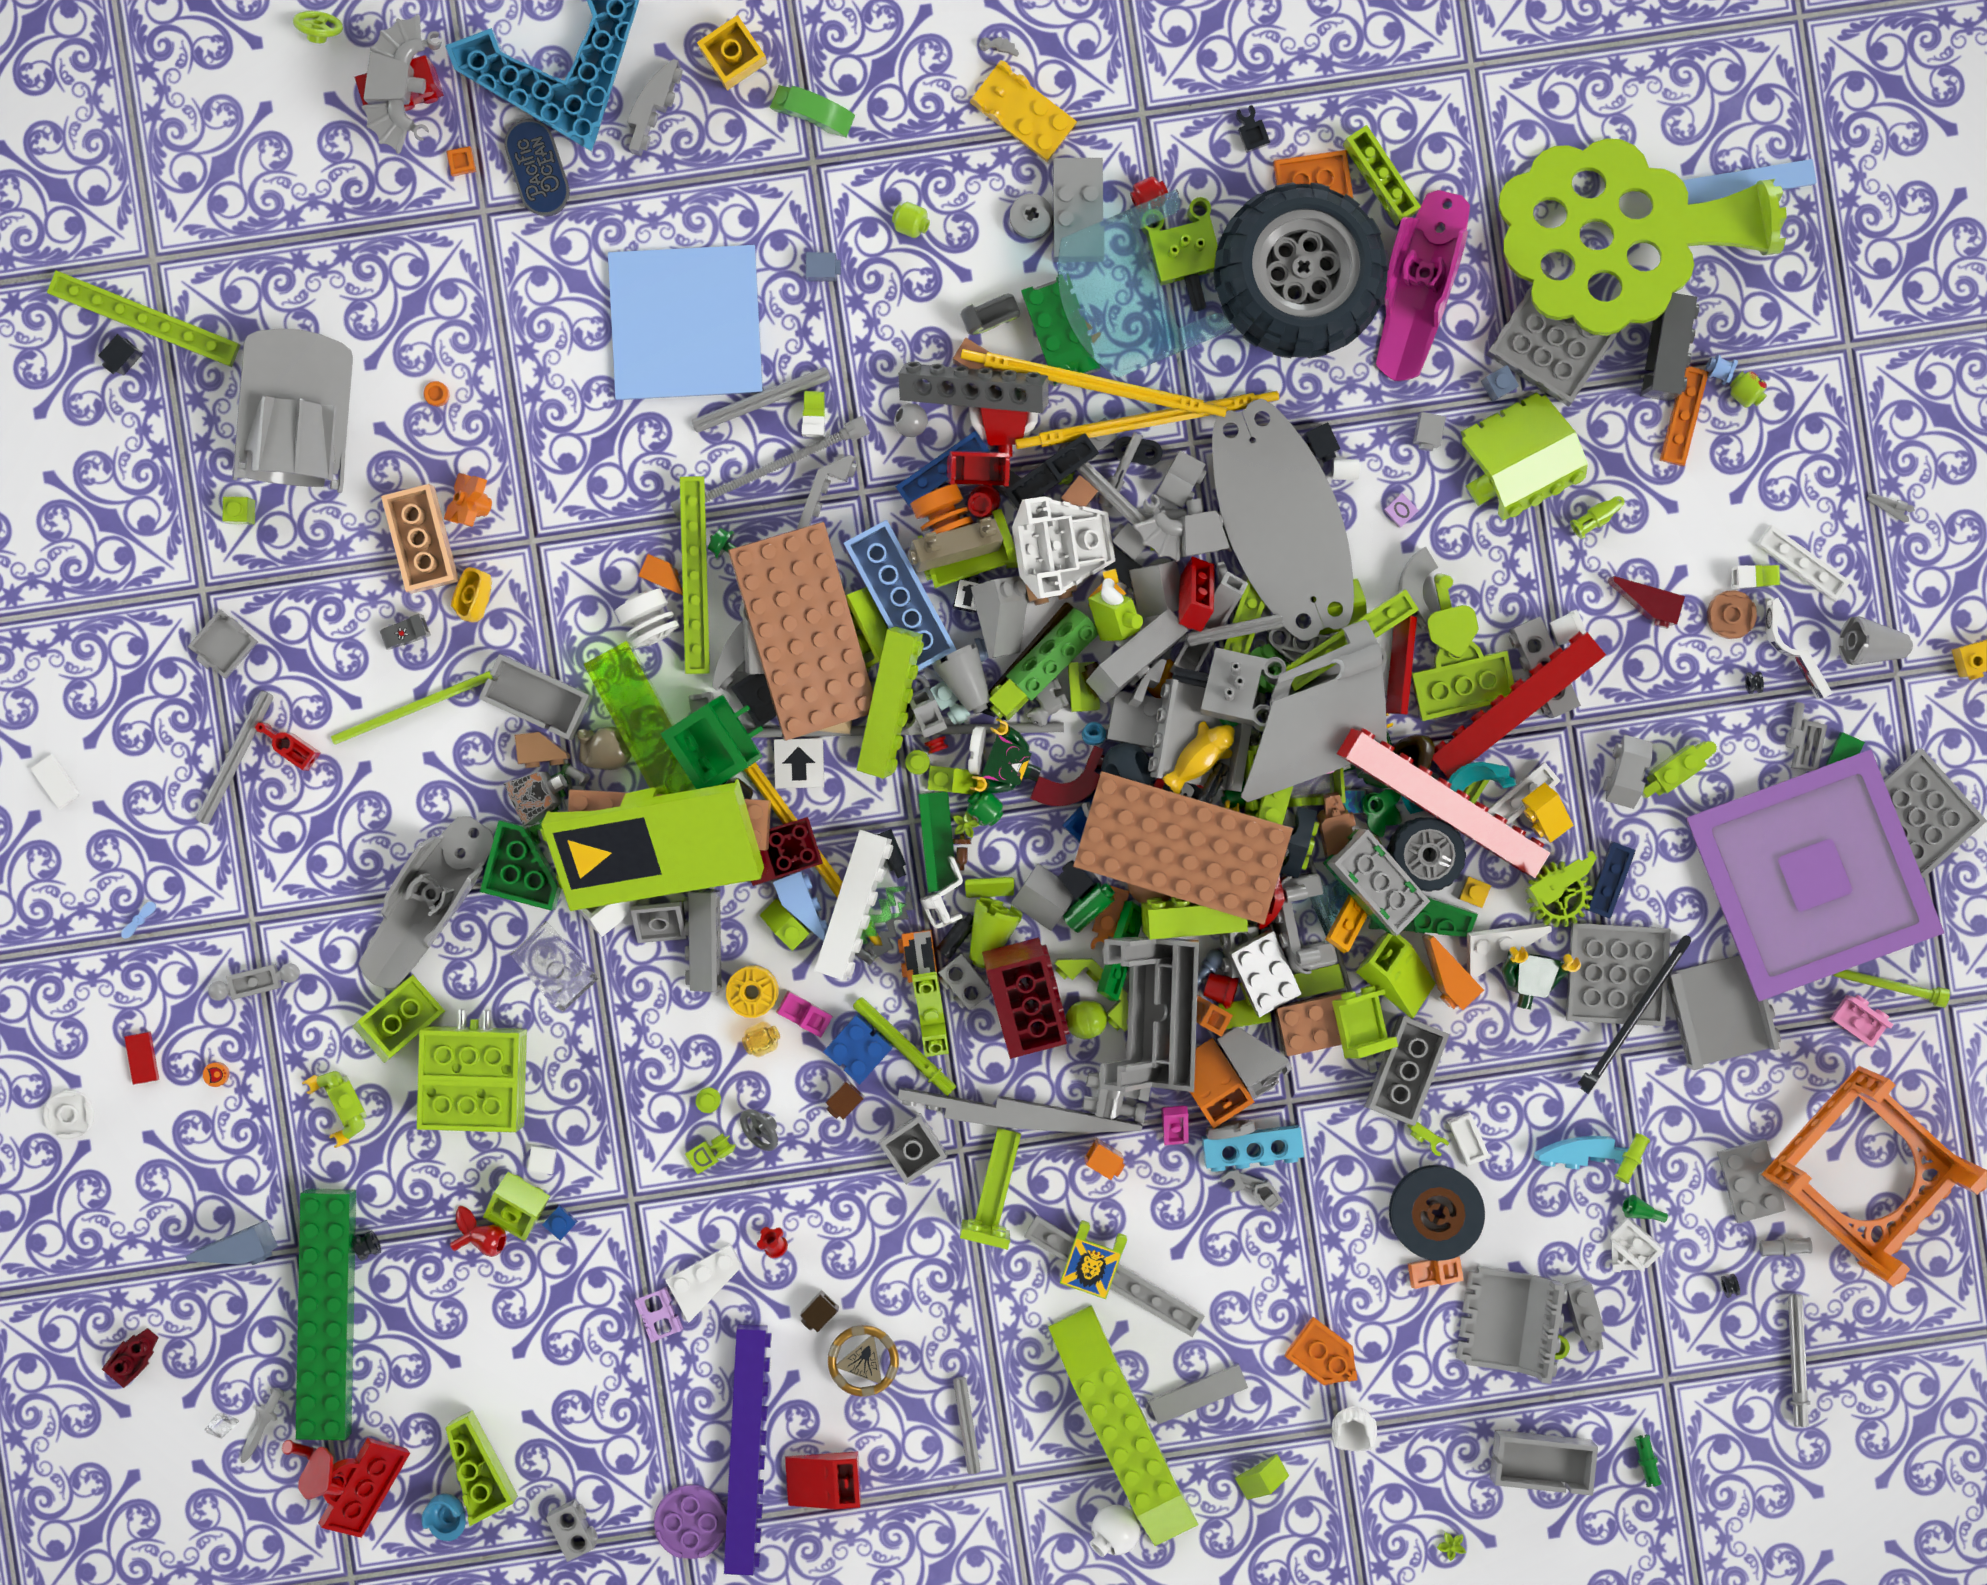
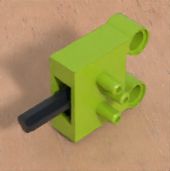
M1203 197L1193 199L1188 208L1187 216L1193 223L1161 231L1164 217L1162 213L1155 209L1146 211L1140 223V228L1147 237L1159 286L1185 280L1191 307L1194 312L1206 309L1199 276L1214 272L1218 246L1210 218L1211 204ZM1202 206L1205 209V215H1196L1193 207ZM1155 218L1158 226L1156 228L1148 227L1146 219Z

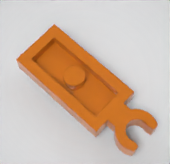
M1109 885L1115 892L1113 895L1115 901L1095 918L1092 931L1097 932L1098 935L1091 941V949L1095 948L1097 942L1101 941L1104 943V939H1108V936H1114L1120 913L1122 912L1124 902L1128 899L1129 891Z

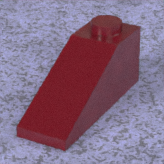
M1616 576L1608 579V583L1648 620L1655 621V626L1668 629L1669 626L1678 624L1685 596Z

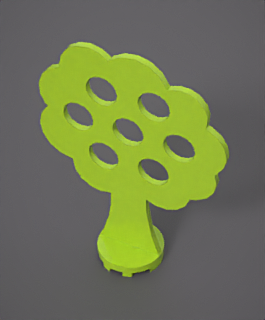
M1606 138L1596 141L1583 151L1569 145L1553 146L1542 151L1536 157L1530 172L1514 176L1505 183L1500 192L1498 209L1502 219L1509 226L1503 240V256L1509 269L1519 278L1533 283L1530 294L1531 300L1540 314L1554 320L1573 318L1582 330L1593 335L1608 336L1620 332L1629 323L1643 324L1650 322L1665 312L1672 293L1681 290L1692 276L1694 260L1688 246H1733L1757 250L1762 255L1780 254L1784 249L1786 238H1780L1781 228L1787 218L1786 207L1780 208L1779 206L1783 190L1781 186H1774L1775 179L1759 180L1755 185L1724 198L1688 205V191L1684 182L1675 173L1666 169L1649 168L1644 154L1635 145L1622 139ZM1582 171L1596 172L1603 178L1605 190L1598 197L1584 198L1573 189L1572 180L1574 176ZM1631 191L1641 192L1650 199L1652 211L1645 218L1631 219L1621 212L1619 207L1620 198ZM1546 200L1556 201L1565 208L1566 220L1555 228L1541 226L1533 215L1535 206ZM1590 222H1601L1611 229L1613 241L1604 249H1590L1581 241V228ZM1638 243L1650 244L1658 250L1660 263L1653 270L1639 271L1629 264L1627 259L1628 249ZM1562 252L1572 259L1574 272L1564 280L1548 278L1541 268L1542 259L1549 253ZM1599 273H1609L1619 280L1621 293L1617 298L1608 302L1597 300L1588 290L1589 279Z

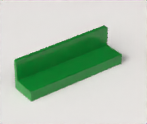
M948 792L918 794L928 892L941 890L957 880L947 858L949 856L954 857Z

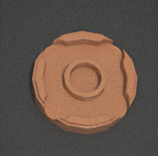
M1736 590L1725 591L1715 596L1709 603L1707 610V622L1711 630L1719 637L1726 639H1737L1745 636L1753 629L1757 620V608L1754 602H1752L1748 595Z

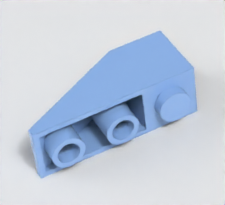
M800 871L774 881L773 884L782 906L824 941L828 924L826 920L821 921L818 911L822 909L817 897L812 898L809 889L813 888L808 874L803 875V872Z

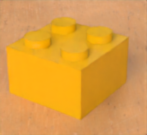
M738 15L697 42L699 50L727 91L768 64L765 54Z

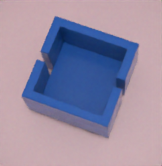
M857 1013L824 1049L823 1053L839 1067L844 1064L843 1070L860 1085L892 1050L893 1045L878 1031L873 1036L870 1035L873 1027Z

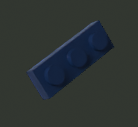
M1611 841L1591 894L1593 898L1588 902L1590 909H1586L1587 911L1611 919L1636 850Z

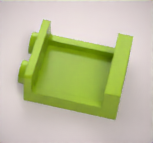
M1375 985L1360 988V993L1356 994L1355 991L1345 992L1341 994L1340 999L1332 1001L1345 1059H1359L1398 1047L1396 1037H1387L1379 1000L1380 995L1386 994L1385 989H1376Z

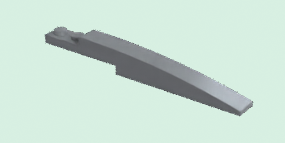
M900 1087L898 1099L902 1100L904 1105L916 1106L917 1103L926 1104V1109L940 1111L942 1107L945 1108L944 1118L970 1123L1063 1132L1142 1131V1124L1140 1122L1119 1118L1097 1117L1092 1113L997 1096L996 1105L904 1087Z

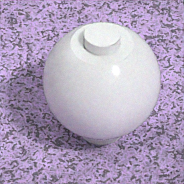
M1109 1505L1101 1509L1092 1522L1091 1532L1094 1538L1090 1541V1546L1101 1557H1104L1107 1553L1122 1555L1131 1551L1136 1546L1140 1537V1523L1133 1508L1122 1505Z

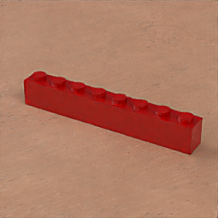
M1579 631L1568 640L1571 643L1564 650L1561 647L1556 649L1549 655L1551 659L1544 666L1541 662L1529 671L1531 674L1529 678L1525 681L1521 678L1509 687L1512 690L1505 697L1502 694L1497 696L1490 702L1492 705L1490 709L1486 712L1482 709L1470 718L1473 721L1466 728L1461 725L1451 733L1453 738L1445 743L1442 740L1435 746L1433 760L1448 779L1460 767L1478 758L1606 656L1587 631L1584 634Z

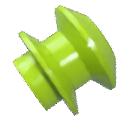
M914 750L907 755L905 764L909 772L920 775L928 770L930 759L925 752Z
M704 1088L696 1096V1106L701 1112L712 1113L720 1106L721 1096L714 1088Z
M722 1133L711 1140L713 1145L709 1149H716L717 1154L715 1158L722 1159L734 1151L736 1144H729L728 1139L730 1135L725 1137Z

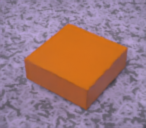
M471 146L446 151L452 177L477 172Z

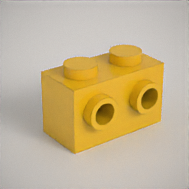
M1987 639L1951 649L1959 677H1968L1969 680L1984 677L1983 672L1987 671Z
M1545 782L1522 799L1526 808L1523 812L1533 823L1531 828L1539 838L1544 837L1551 843L1574 826L1559 794Z

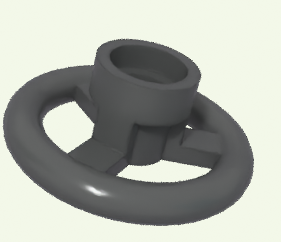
M753 1109L743 1111L740 1116V1124L746 1137L756 1147L764 1151L774 1150L778 1145V1136L775 1130L777 1123L775 1119L768 1113L761 1114ZM748 1117H750V1119H751V1121H752V1124H753L752 1129H753V1130H751L750 1127H749V1125H748V1122H747V1118H748ZM756 1136L763 1137L768 1142H770V1144L762 1142Z

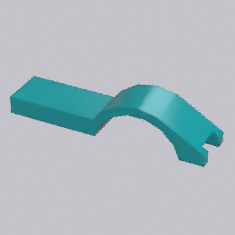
M1474 762L1460 767L1447 780V782L1452 784L1450 789L1455 792L1457 789L1463 791L1467 786L1480 780H1493L1499 783L1503 789L1516 785L1515 778L1509 775L1510 769L1508 766L1486 762ZM1402 796V801L1410 814L1425 811Z

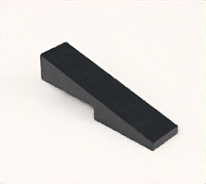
M1084 433L1047 459L1039 467L1004 490V494L1018 512L1022 500L1042 496L1097 456L1099 452L1086 433Z

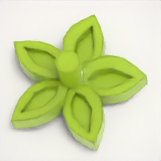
M967 811L964 814V818L960 815H954V821L959 824L955 828L954 834H962L965 831L967 836L973 838V828L978 827L979 824L972 819Z
M1445 1532V1542L1437 1546L1438 1550L1447 1552L1450 1561L1455 1558L1456 1552L1459 1554L1466 1553L1465 1548L1460 1545L1463 1541V1534L1457 1535L1453 1539L1450 1533Z

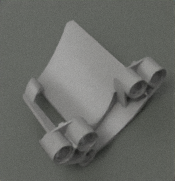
M1366 620L1341 628L1344 630L1347 645L1278 676L1272 692L1271 707L1262 738L1241 794V798L1245 801H1253L1351 765L1350 762L1337 755L1351 729L1361 731L1364 728L1375 735L1373 740L1381 743V741L1387 743L1386 703L1381 665L1382 651ZM1333 663L1340 665V673L1335 679L1289 695L1290 687L1295 677Z

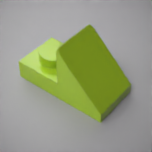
M930 765L928 790L972 795L975 791L971 790L970 787L975 788L978 782L972 776L978 775L970 774L968 769Z

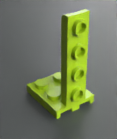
M997 1127L975 1219H962L960 1227L961 1239L1008 1250L1010 1230H1006V1227L1000 1226L999 1223L1021 1138L1020 1132Z

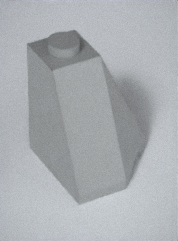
M1239 1027L1225 1030L1223 1036L1217 1039L1253 1100L1274 1088L1279 1083V1075L1282 1072L1285 1075L1292 1069L1290 1062L1285 1056Z

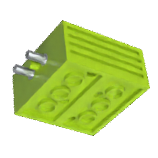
M459 1009L458 1027L428 1026L419 1030L416 1130L516 1133L524 1127L527 1029L491 1028V1010H483L482 1027H479V1019H470V1027H466L467 1010L463 1009L462 1011V1009Z

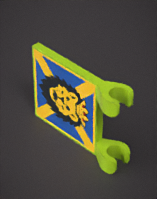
M1082 1220L1059 1283L1106 1299L1127 1243V1236L1118 1233L1113 1249L1086 1240L1090 1230V1223Z

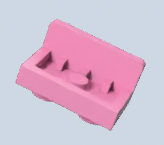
M1846 995L1830 1019L1873 1048L1885 1029L1892 1028L1893 1024L1888 1021L1889 1016L1879 1009L1874 1011L1869 1008V1002L1859 995L1855 997Z

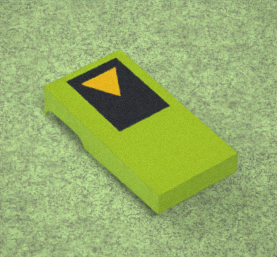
M736 779L735 783L661 796L656 795L659 792H664L665 787H652L625 793L619 807L576 812L547 811L541 823L543 829H540L543 840L548 843L558 874L556 879L559 888L563 889L569 910L574 911L761 879L764 864L739 779Z

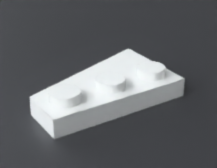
M731 1244L666 1279L688 1323L742 1267V1263Z

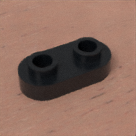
M1122 437L1116 441L1113 452L1119 461H1121L1124 455L1121 452V448L1128 446L1132 437ZM1141 439L1131 463L1146 466L1157 464L1163 453L1160 444L1153 440ZM1146 450H1152L1154 452V457H1146Z

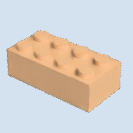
M426 484L381 496L406 592L413 594L458 582L459 578L435 487Z

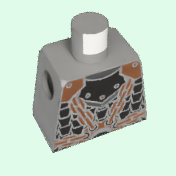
M536 772L504 783L523 826L536 824L545 817L547 811L551 812L562 803L558 791L568 786L562 774L551 778L548 772Z

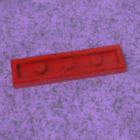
M1409 616L1393 627L1386 698V713L1408 714L1417 617Z

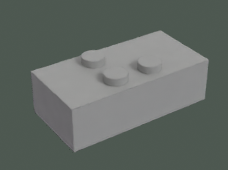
M1053 158L1054 262L1103 261V158Z
M1168 608L1102 662L1086 682L1104 703L1108 702L1128 684L1133 687L1159 662L1158 659L1177 644L1187 633L1188 629L1179 624V619Z
M1118 692L1113 698L1106 739L1155 748L1152 745L1154 734L1158 730L1159 723L1156 717L1158 709L1162 706L1163 699L1144 696L1143 702L1136 708L1128 705L1133 693Z
M1398 1016L1391 1037L1397 1038L1398 1047L1385 1050L1364 1107L1415 1126L1450 1034L1408 1017Z

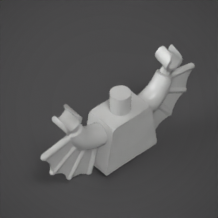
M419 14L408 20L397 18L391 28L380 31L378 41L370 47L372 52H370L364 100L368 105H363L362 109L367 115V128H370L377 134L379 144L392 146L397 154L401 153L407 131L411 130L414 132L415 138L419 141L424 139L417 135L418 129L422 128L429 133L425 125H415L414 121L405 114L404 105L410 103L411 92L424 94L426 89L425 79L413 77L414 69L410 65L412 58L418 52L424 51L426 47L438 50L442 42L432 43L430 40L439 37V32L437 31L430 32L427 39H421Z
M1152 494L1150 498L1154 506L1150 505L1145 499L1143 508L1147 512H1152L1154 516L1133 525V528L1142 537L1143 546L1147 545L1153 548L1158 557L1167 556L1176 562L1183 557L1227 549L1229 552L1233 550L1221 511L1203 513L1201 499L1186 501L1189 515L1173 520L1168 518L1163 511L1159 510L1160 499L1157 495Z

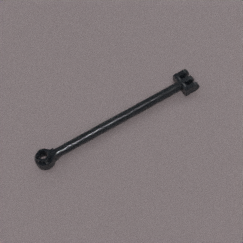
M1685 935L1681 938L1590 1075L1586 1072L1578 1082L1581 1090L1587 1094L1591 1092L1690 945L1691 938Z

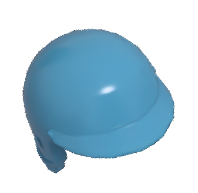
M443 1493L436 1495L429 1501L422 1513L423 1528H429L431 1533L442 1541L457 1539L463 1533L466 1525V1511L462 1502L451 1494Z

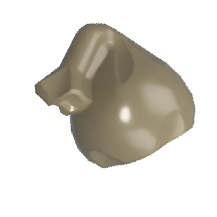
M604 727L598 729L596 733L592 730L586 731V729L577 732L580 741L579 760L587 767L600 770H616L626 765L632 756L631 748L619 728Z

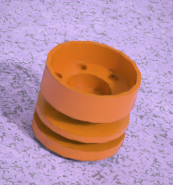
M957 484L937 489L910 503L916 519L927 517L929 519L928 522L920 527L922 532L933 529L932 532L938 534L974 523L971 516L960 519V516L968 512L967 507L956 509L954 506L963 500Z

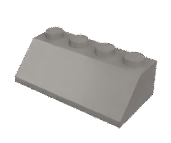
M720 891L688 892L689 897L684 898L685 912H689V921H685V936H689V946H685V960H689L690 969L685 972V983L690 985V991L718 992L722 989Z

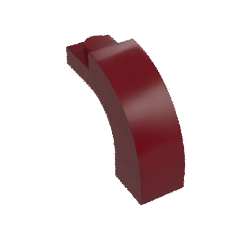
M1093 746L1083 772L1071 782L1056 783L1039 776L1030 799L1045 805L1065 806L1086 798L1097 787L1100 774L1094 771L1096 768L1101 769L1103 758L1105 757L1102 754L1104 749Z

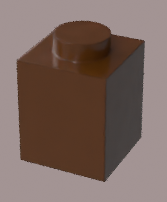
M847 1079L826 1101L828 1105L826 1109L836 1119L840 1116L844 1120L865 1096Z

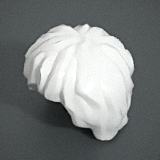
M1351 1406L1337 1413L1332 1422V1438L1335 1447L1349 1451H1368L1374 1447L1377 1438V1424L1366 1409Z

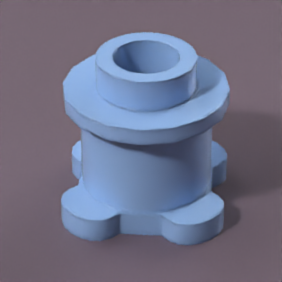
M1717 354L1715 358L1711 357L1705 371L1709 372V378L1716 377L1721 379V384L1726 385L1733 377L1738 360L1734 359L1730 362L1722 359L1721 355Z

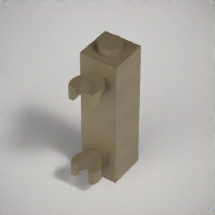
M991 517L980 519L979 523L938 534L931 532L925 534L923 538L912 540L910 549L907 552L908 560L911 565L915 566L918 573L999 551L1003 537L995 518L991 519Z

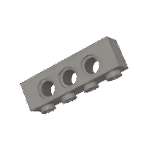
M1541 616L1509 629L1511 633L1509 635L1510 643L1514 649H1518L1521 655L1519 662L1524 671L1527 670L1529 673L1540 662L1546 664L1551 660L1549 655L1556 649ZM1529 640L1536 641L1538 645L1535 653L1530 652L1527 648ZM1570 684L1540 709L1545 716L1548 715L1549 718H1555L1581 705Z

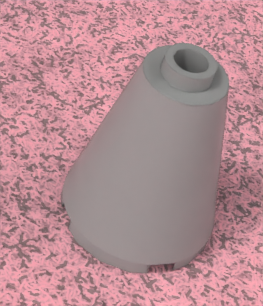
M1860 616L1848 618L1840 633V638H1844L1843 646H1839L1841 659L1846 664L1859 665L1903 659L1913 649V642L1909 635Z
M976 643L946 655L945 660L940 661L939 659L932 663L934 670L968 712L974 711L977 714L988 708L987 703L990 702V697Z

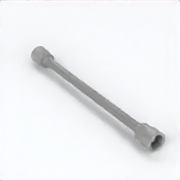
M863 416L845 423V428L841 429L839 433L833 434V436H828L825 440H819V442L817 441L813 445H808L805 449L802 448V450L800 449L793 452V454L785 456V458L782 457V459L773 461V463L771 462L765 465V467L762 466V468L753 470L748 475H742V477L740 476L736 480H731L728 484L725 483V485L716 487V489L714 488L708 491V493L705 492V502L710 501V499L713 500V498L715 499L719 495L722 496V494L724 495L730 492V490L733 491V489L735 490L739 486L742 487L747 482H753L756 478L764 477L767 473L770 474V472L772 473L776 469L779 470V468L781 469L787 466V464L790 465L793 461L796 462V460L799 461V459L801 460L807 457V455L810 456L813 452L821 451L824 447H830L833 443L836 444V442H841L844 439L846 441L850 438L854 441L870 434ZM677 499L670 504L679 521L681 520L680 499Z

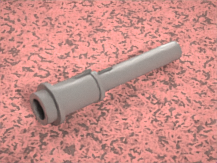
M1136 432L1133 433L1114 476L1110 475L1108 481L1118 492H1120L1125 483L1123 478L1143 435ZM1099 494V503L1112 508L1113 505L1103 495Z

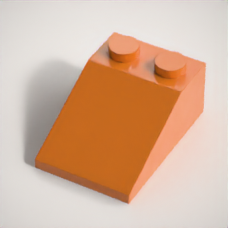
M1424 934L1422 939L1436 986L1442 993L1439 996L1440 999L1448 1007L1464 1010L1484 989L1434 936Z

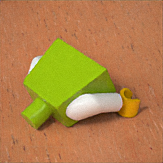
M1116 569L1102 572L1104 577L1102 590L1088 598L1100 641H1115L1118 647H1122L1135 636V633L1140 631L1143 618L1136 613L1133 600L1120 594L1114 588V584L1119 582Z

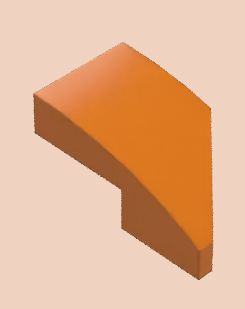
M647 554L638 576L683 595V588L678 578V570L673 568L671 563Z

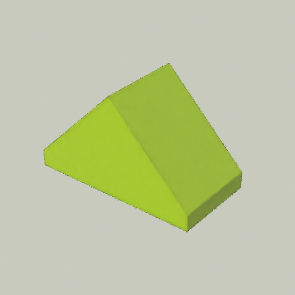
M1275 1454L1238 1475L1235 1479L1246 1499L1249 1500L1272 1494L1289 1477V1474L1278 1454Z

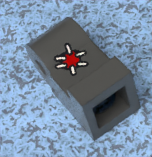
M419 613L409 617V619L380 630L386 650L402 645L405 646L431 636L424 615Z

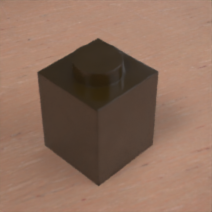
M821 1290L801 1311V1322L809 1330L814 1329L818 1333L838 1312L839 1306Z

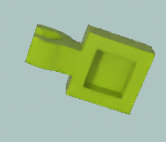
M1416 1122L1415 1126L1407 1125L1412 1130L1410 1135L1421 1143L1424 1139L1430 1143V1150L1437 1156L1442 1155L1436 1150L1438 1143L1442 1142L1446 1146L1449 1145L1445 1138L1437 1136L1419 1122Z

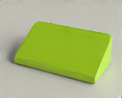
M1014 878L966 879V897L1013 896Z
M1246 1000L1233 1001L1231 1008L1225 1009L1223 1004H1218L1220 1008L1233 1015L1226 1029L1272 1022L1270 1012L1258 1017L1252 1005L1248 1006Z

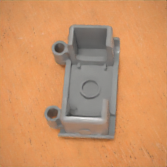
M1317 873L1300 874L1298 878L1280 876L1285 901L1271 924L1273 923L1276 938L1291 971L1310 974L1312 973L1311 970L1336 964L1337 955L1332 944H1325V941L1300 946L1291 903L1324 894L1320 875Z

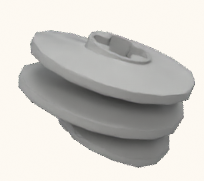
M1038 194L1020 196L1014 201L1010 209V224L1013 230L1021 237L1028 239L1044 236L1050 231L1053 224L1051 204ZM1031 212L1036 213V218H1033L1032 221L1027 220V215H1030Z

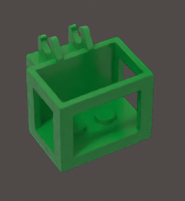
M722 694L661 733V736L696 789L721 785L763 757L751 738L764 729L760 726L748 734L738 719L740 715L750 710L748 705L735 713Z

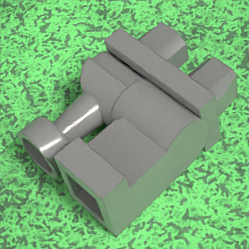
M1088 1073L1086 1086L1098 1088L1097 1097L1084 1095L1082 1104L1084 1110L1093 1112L1097 1117L1110 1119L1116 1118L1119 1115L1133 1116L1135 1122L1144 1123L1147 1105L1145 1103H1137L1134 1107L1123 1104V1098L1129 1097L1148 1101L1151 1087L1128 1092L1100 1089L1099 1073Z

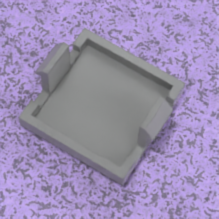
M219 609L187 647L198 654L196 660L206 669L209 667L214 668L223 678L227 679L258 641L244 630V627Z

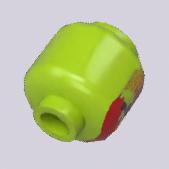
M1742 371L1729 385L1732 388L1730 395L1745 408L1753 404L1758 406L1767 397L1764 393L1767 389L1766 382L1753 371L1747 373Z

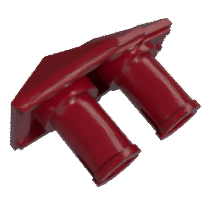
M149 1328L137 1336L133 1335L126 1342L123 1341L102 1370L120 1386L125 1388L149 1364L148 1360L154 1353L153 1349L159 1337Z

